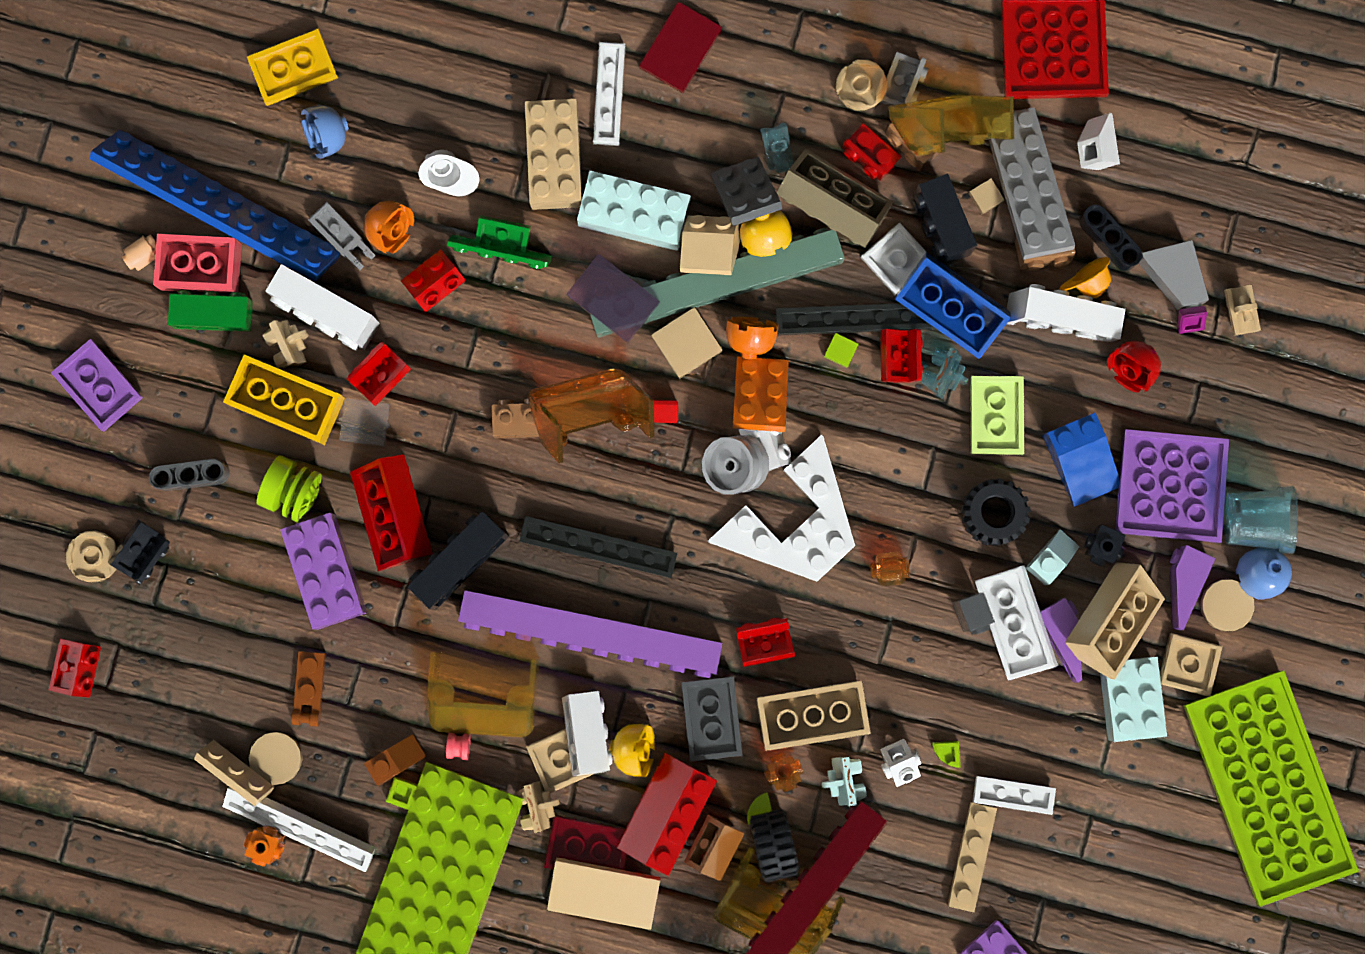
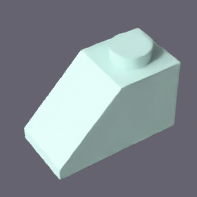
M1059 529L1025 568L1043 585H1049L1068 565L1080 546Z

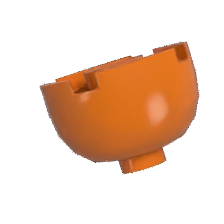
M391 200L379 202L365 215L364 234L369 243L376 249L384 253H396L410 237V234H406L409 225L412 227L414 225V214L409 207Z
M732 317L731 320L728 318L726 338L729 345L735 351L742 353V358L757 359V355L767 353L776 343L779 324L767 319L766 324H763V322L758 321L759 318Z

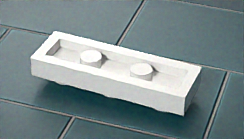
M976 776L972 802L1052 815L1056 788Z

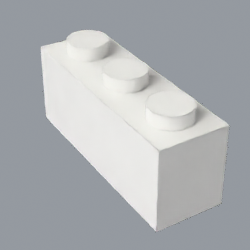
M599 691L571 694L563 697L562 703L572 776L609 771V766L612 764V756L606 746L608 728L605 723L603 724L604 701L599 696Z

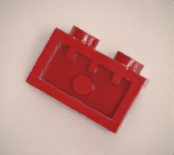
M864 123L849 139L845 140L842 147L845 150L843 152L849 160L860 163L864 167L863 171L872 179L877 178L879 181L901 159V156Z
M60 639L48 690L70 696L89 698L101 647L68 639Z

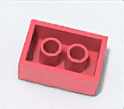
M157 234L153 285L161 291L178 292L179 290H188L197 293L214 291L220 294L238 292L242 244L237 239L230 237Z

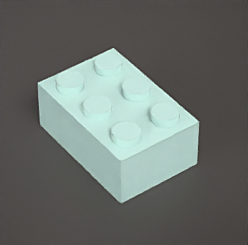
M1158 657L1127 659L1115 680L1100 673L1108 741L1118 742L1167 737Z

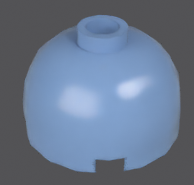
M325 105L312 106L301 111V115L306 114V119L301 121L305 137L310 148L316 146L319 153L315 155L318 158L322 159L331 156L343 147L346 140V131L348 130V123L344 116H340L336 110Z
M1257 547L1246 552L1239 559L1236 575L1239 574L1241 581L1239 585L1242 590L1255 599L1264 600L1280 595L1289 586L1292 578V569L1288 558L1281 551L1273 547Z

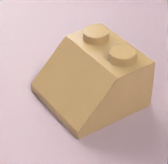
M687 216L682 233L680 272L732 275L740 246L739 224L733 226L730 218L726 216Z

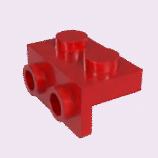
M441 249L401 280V283L425 312L465 282L464 277Z
M921 329L909 331L881 330V382L912 383L921 381L923 365L921 363V349L923 346Z
M380 342L352 370L346 379L376 406L411 368L384 342Z
M772 618L767 622L758 624L746 623L736 628L743 667L795 657L788 618Z

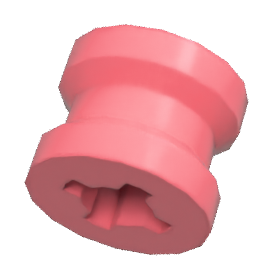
M449 732L446 758L460 757L462 760H468L471 735L457 736L455 733Z

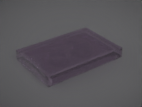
M600 254L596 256L566 294L626 343H629L660 304L659 300Z

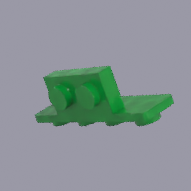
M482 215L478 220L476 239L451 235L447 240V246L453 247V250L457 252H477L479 256L484 258L496 256L503 258V261L508 263L524 262L528 263L529 267L535 269L548 267L552 257L546 254L527 251L531 226Z

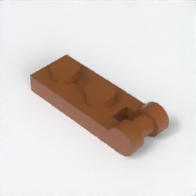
M298 652L294 707L291 718L292 725L300 726L301 723H308L313 727H319L326 653ZM303 705H312L311 713H303Z

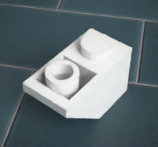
M1112 113L1087 121L1077 142L1081 168L1101 170L1120 164Z

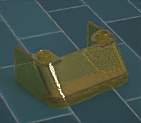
M950 95L888 106L890 120L910 151H914V155H929L930 152L943 153L945 152V143L960 140H969V145L985 144V139L990 138L1014 139L1013 97Z
M430 652L427 697L429 722L433 729L439 732L525 737L533 731L540 659H531L529 686L517 685L511 688L508 692L505 706L454 702V688L452 684L447 680L439 679L441 652Z
M751 847L737 866L714 912V918L717 922L750 940L756 932L761 934L767 927L764 922L773 910L778 912L783 906L780 902L783 896L760 885V872L755 866L748 864L754 852V849ZM840 895L831 908L827 905L823 908L790 954H815L832 932L844 902V897Z

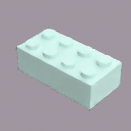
M590 171L577 218L578 226L678 251L690 205V195Z

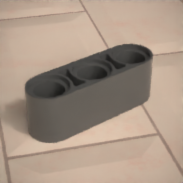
M216 459L169 464L153 468L149 474V481L153 487L163 491L220 485L228 480L230 470L225 463ZM219 465L221 473L217 478L213 479L210 471L212 467ZM192 468L195 472V477L192 481L187 482L185 480V473L188 469ZM167 472L169 480L165 485H161L159 483V476Z

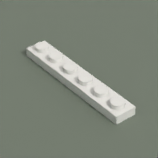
M228 787L222 807L261 825L278 829L279 833L364 872L370 866L376 847L267 797L254 806L232 788Z

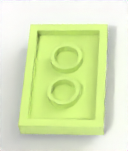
M1024 376L970 377L971 455L1024 454Z

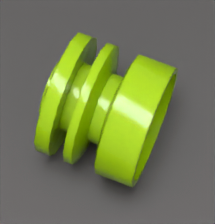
M279 455L272 462L262 481L257 496V505L275 512L283 503L282 516L288 518L292 514L291 519L300 523L316 501L322 474L315 470L310 474V469L304 466L295 475L297 463Z

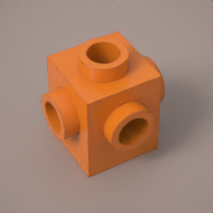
M267 825L256 828L253 832H249L245 839L244 847L247 848L245 856L250 857L252 863L260 866L271 864L276 859L279 860L285 844H282L285 835L278 833V829ZM260 843L265 845V850L258 848Z

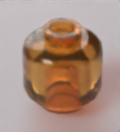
M898 551L879 553L875 558V563L870 565L872 579L876 578L878 584L882 587L903 585L906 578L910 577L909 560Z

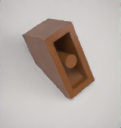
M414 734L370 759L364 765L376 785L380 786L427 757Z

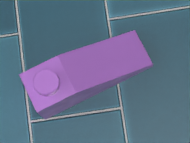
M1188 545L1180 546L1179 549L1176 548L1170 559V563H1172L1170 569L1172 626L1175 630H1184L1216 559Z
M1061 598L1041 609L1040 613L1054 651L1072 682L1078 683L1082 681L1081 661L1076 658L1065 643L1078 623V619L1075 616L1078 614V611L1071 600L1067 602L1066 598Z

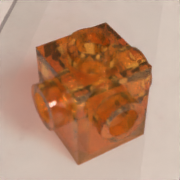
M785 752L770 757L771 762L766 764L768 770L764 771L769 786L774 785L776 790L782 789L783 793L797 788V783L802 781L800 774L804 773L799 759H793L791 754L786 756ZM784 766L788 769L786 776L778 774L780 767Z

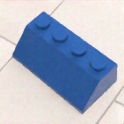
M928 252L924 254L910 273L895 300L978 359L982 357L1011 319L1009 310Z

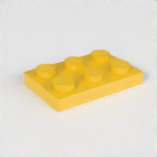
M319 29L247 56L267 106L338 78Z

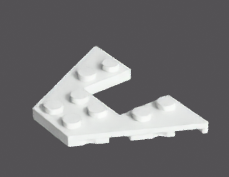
M822 435L783 470L819 508L781 543L756 515L745 506L712 536L708 542L816 582L821 579L855 547Z

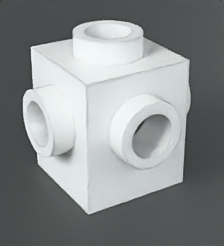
M905 739L880 749L885 763L881 764L887 779L892 778L897 787L921 776L918 765L921 764L919 756L915 750H910Z

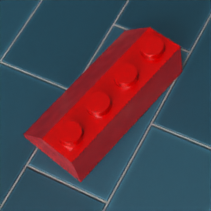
M405 455L379 458L351 471V478L377 570H386L432 555L430 540L426 532L423 515L420 511Z
M664 753L616 847L646 866L669 876L717 780L709 774Z

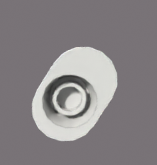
M437 150L427 154L418 172L420 180L424 185L454 196L468 195L477 188L479 183V175L475 167L464 160L456 158L453 153L447 150Z

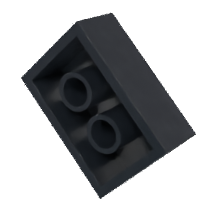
M948 173L919 184L913 195L914 199L911 202L915 213H920L924 223H921V227L925 237H930L933 247H931L933 257L944 265H948L970 256L978 245Z

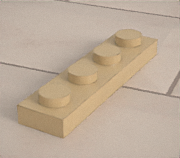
M973 802L969 804L948 899V907L975 912L997 812L995 807Z

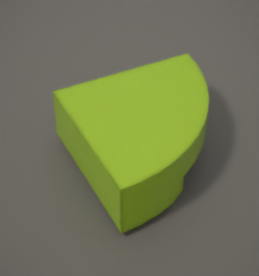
M959 741L932 742L934 753L943 763L961 768Z
M768 792L759 795L750 805L747 813L748 824H750L751 816L772 811Z

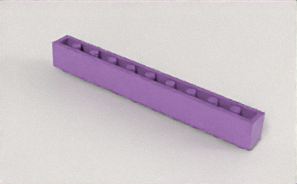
M464 591L458 619L459 622H464V628L479 631L480 626L488 627L491 634L505 636L506 631L516 633V639L530 641L531 636L541 638L540 644L556 647L557 642L566 643V649L582 652V647L593 649L592 654L607 657L608 652L618 654V660L633 662L634 658L644 659L643 665L659 668V663L669 664V670L684 673L685 668L693 669L696 676L710 678L711 673H717L723 644L470 591Z

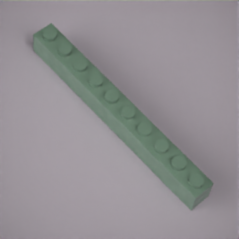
M822 228L814 231V235L804 238L803 235L793 237L787 248L783 250L780 247L775 250L776 254L771 256L759 257L744 252L739 255L740 258L736 259L732 275L689 273L681 276L680 273H675L667 276L666 281L656 283L655 280L645 282L637 290L632 291L631 288L617 291V296L607 298L605 295L596 297L591 300V304H588V309L597 338L688 311L694 307L698 308L841 264L845 258L837 233L834 230L829 231L828 228Z

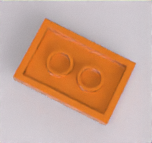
M737 357L733 429L785 432L789 360L745 359Z

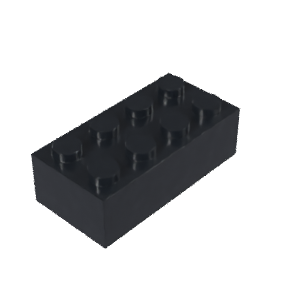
M483 511L480 514L475 512L465 522L467 527L461 533L456 531L446 541L448 546L441 552L437 550L428 559L430 564L424 570L418 569L409 578L411 583L407 588L429 610L436 611L509 538Z

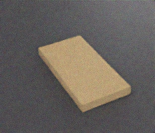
M556 858L547 910L651 930L661 877Z

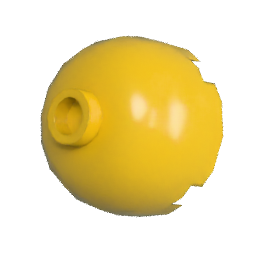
M779 210L741 223V244L743 248H747L749 254L759 257L776 254L775 250L780 247L784 250L792 241V230L786 215Z
M646 724L627 725L616 734L614 740H611L609 751L611 756H613L615 765L621 772L630 776L647 777L654 760L649 759L650 748L655 750L653 728Z

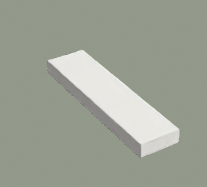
M599 42L593 144L619 146L625 43Z

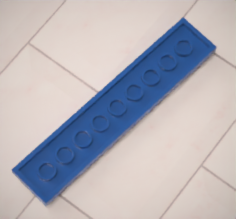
M120 129L91 150L90 160L314 282L340 258V252L329 242L323 241L307 230L288 222L285 218L277 216L266 210L263 206L255 204L244 198L241 194L233 192L222 186L219 182L211 180L195 169L189 168L173 157L167 156L154 149L151 145L143 143Z

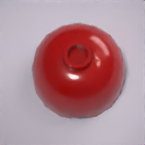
M1132 340L1119 345L1107 359L1109 371L1113 368L1114 372L1118 375L1114 379L1132 392L1148 391L1154 385L1161 372V361L1157 352L1151 345L1141 341Z

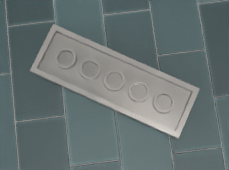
M1035 108L985 117L983 121L1023 260L1074 250L1075 242Z

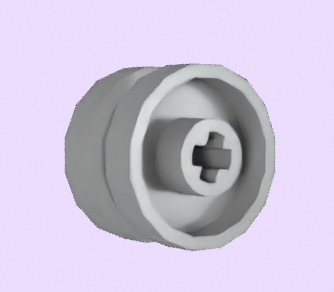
M748 435L722 437L713 441L705 450L702 459V472L706 482L713 490L721 494H739L752 491L766 480L769 471V457L765 447L757 439Z

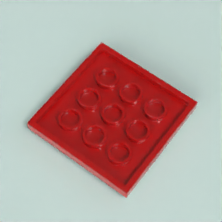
M1001 0L1005 99L1107 97L1109 95L1105 0Z

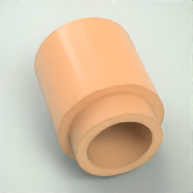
M151 234L147 237L142 236L123 249L125 255L122 256V259L130 269L135 267L139 271L155 260L157 242Z

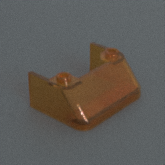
M609 369L535 388L529 392V406L541 444L558 463L564 462L563 447L568 442L566 434L611 422L614 427L621 431H630L635 427H639L649 438L654 437V401L622 370Z

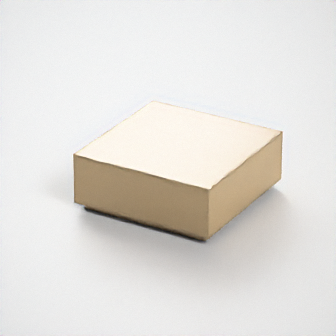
M989 179L968 193L982 215L1005 201L992 179Z

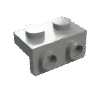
M896 52L886 78L887 91L880 102L904 112L908 109L909 105L914 106L919 95V91L915 90L918 81L924 82L929 69L924 67L927 59L922 57L920 61Z

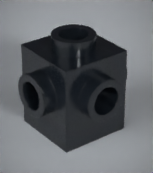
M1098 525L1094 533H1089L1085 541L1084 547L1087 548L1085 555L1091 557L1090 562L1101 567H1105L1106 564H1114L1115 561L1119 562L1125 549L1122 547V543L1126 535L1104 525Z

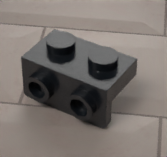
M138 519L108 563L140 585L143 580H147L151 576L154 569L153 566L158 559L166 555L170 541L162 533Z

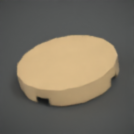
M856 60L848 67L845 66L836 80V91L839 99L846 107L855 111L875 107L883 99L887 91V79L884 71L877 63L870 60Z
M96 530L85 531L69 543L66 552L67 565L78 579L86 582H101L109 578L116 571V568L110 566L108 561L118 549L115 540L106 533Z
M1219 580L1208 586L1200 600L1201 612L1208 624L1220 631H1235L1244 627L1251 620L1254 612V599L1241 589L1240 582L1235 580Z
M281 732L268 733L258 738L251 747L249 754L250 768L272 785L284 784L293 779L303 761L302 749L298 742Z

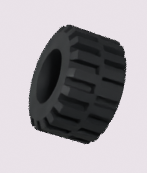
M990 479L978 484L965 496L963 500L964 505L961 507V513H963L961 520L962 524L965 523L966 532L971 533L974 540H979L984 545L998 546L1017 539L1025 531V526L1030 520L1028 513L1031 512L1030 506H1027V501H1029L1027 496H1023L1021 493L1023 490L1020 487L1016 488L1013 482H1005L1004 479ZM988 498H1000L1009 508V520L1000 528L989 526L982 518L981 507Z
M779 809L751 816L750 827L762 878L769 882L798 875L799 866L786 813Z

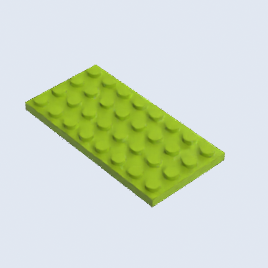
M1284 670L1183 705L1257 906L1261 907L1359 872Z
M426 762L356 954H468L524 798Z

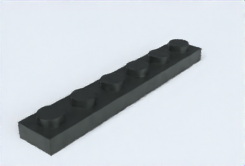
M902 304L776 308V322L779 324L777 336L881 332L884 329L932 330L933 328L932 325Z
M525 516L519 540L522 543L671 579L678 554L677 552Z

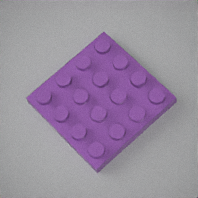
M1129 429L1123 430L1115 530L1128 535L1222 543L1229 439Z

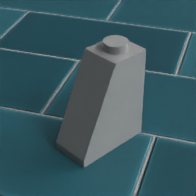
M1192 240L1142 253L1139 265L1177 310L1199 307L1209 300Z

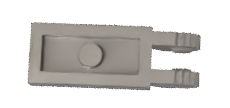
M327 202L308 219L344 258L347 257L359 270L364 266L357 257L350 253L354 248L359 246L362 252L371 260L376 256L362 242L363 239Z

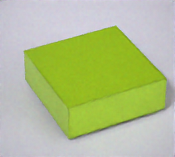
M835 333L824 358L848 368L858 343Z
M395 776L386 802L409 810L418 784Z

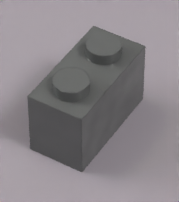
M984 592L952 602L963 632L970 631L971 635H976L990 630L989 624L995 622Z

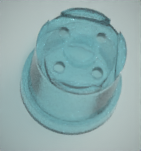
M1281 486L1272 491L1227 494L1225 503V515H1227V524H1225L1226 544L1276 549L1277 553H1294L1298 525L1297 497L1294 486Z

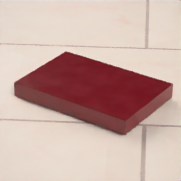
M678 2L641 62L639 69L683 94L722 31V27Z
M555 815L544 868L554 869L556 858L624 870L627 854L616 846L626 828Z

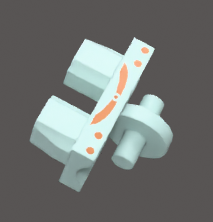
M849 757L831 758L833 770L827 771L829 781L821 782L822 788L830 787L831 797L838 798L839 806L857 805L856 801L867 796L864 784L853 785L852 775L862 773L861 760L849 759Z

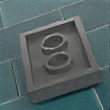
M759 157L747 159L744 162L710 173L733 226L782 210L781 201Z
M734 677L681 682L690 761L743 756Z

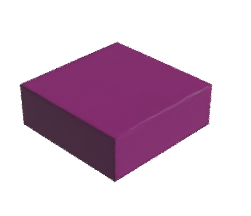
M1205 306L1179 309L1177 321L1179 334L1205 330L1207 317Z

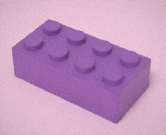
M327 513L280 529L312 629L319 630L367 613L335 514Z

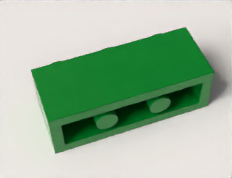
M179 290L178 294H170L168 325L174 329L251 332L253 301L245 297V293L230 292V296H220L219 292L205 291L204 295H194L193 291Z

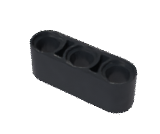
M1092 205L1084 211L1079 220L1084 232L1119 270L1129 271L1133 269L1142 258V251L1139 246L1102 206ZM1088 214H1095L1099 218V223L1092 224L1088 220ZM1105 233H1112L1116 237V243H1109L1105 239ZM1123 252H1129L1133 256V263L1124 261L1122 257Z

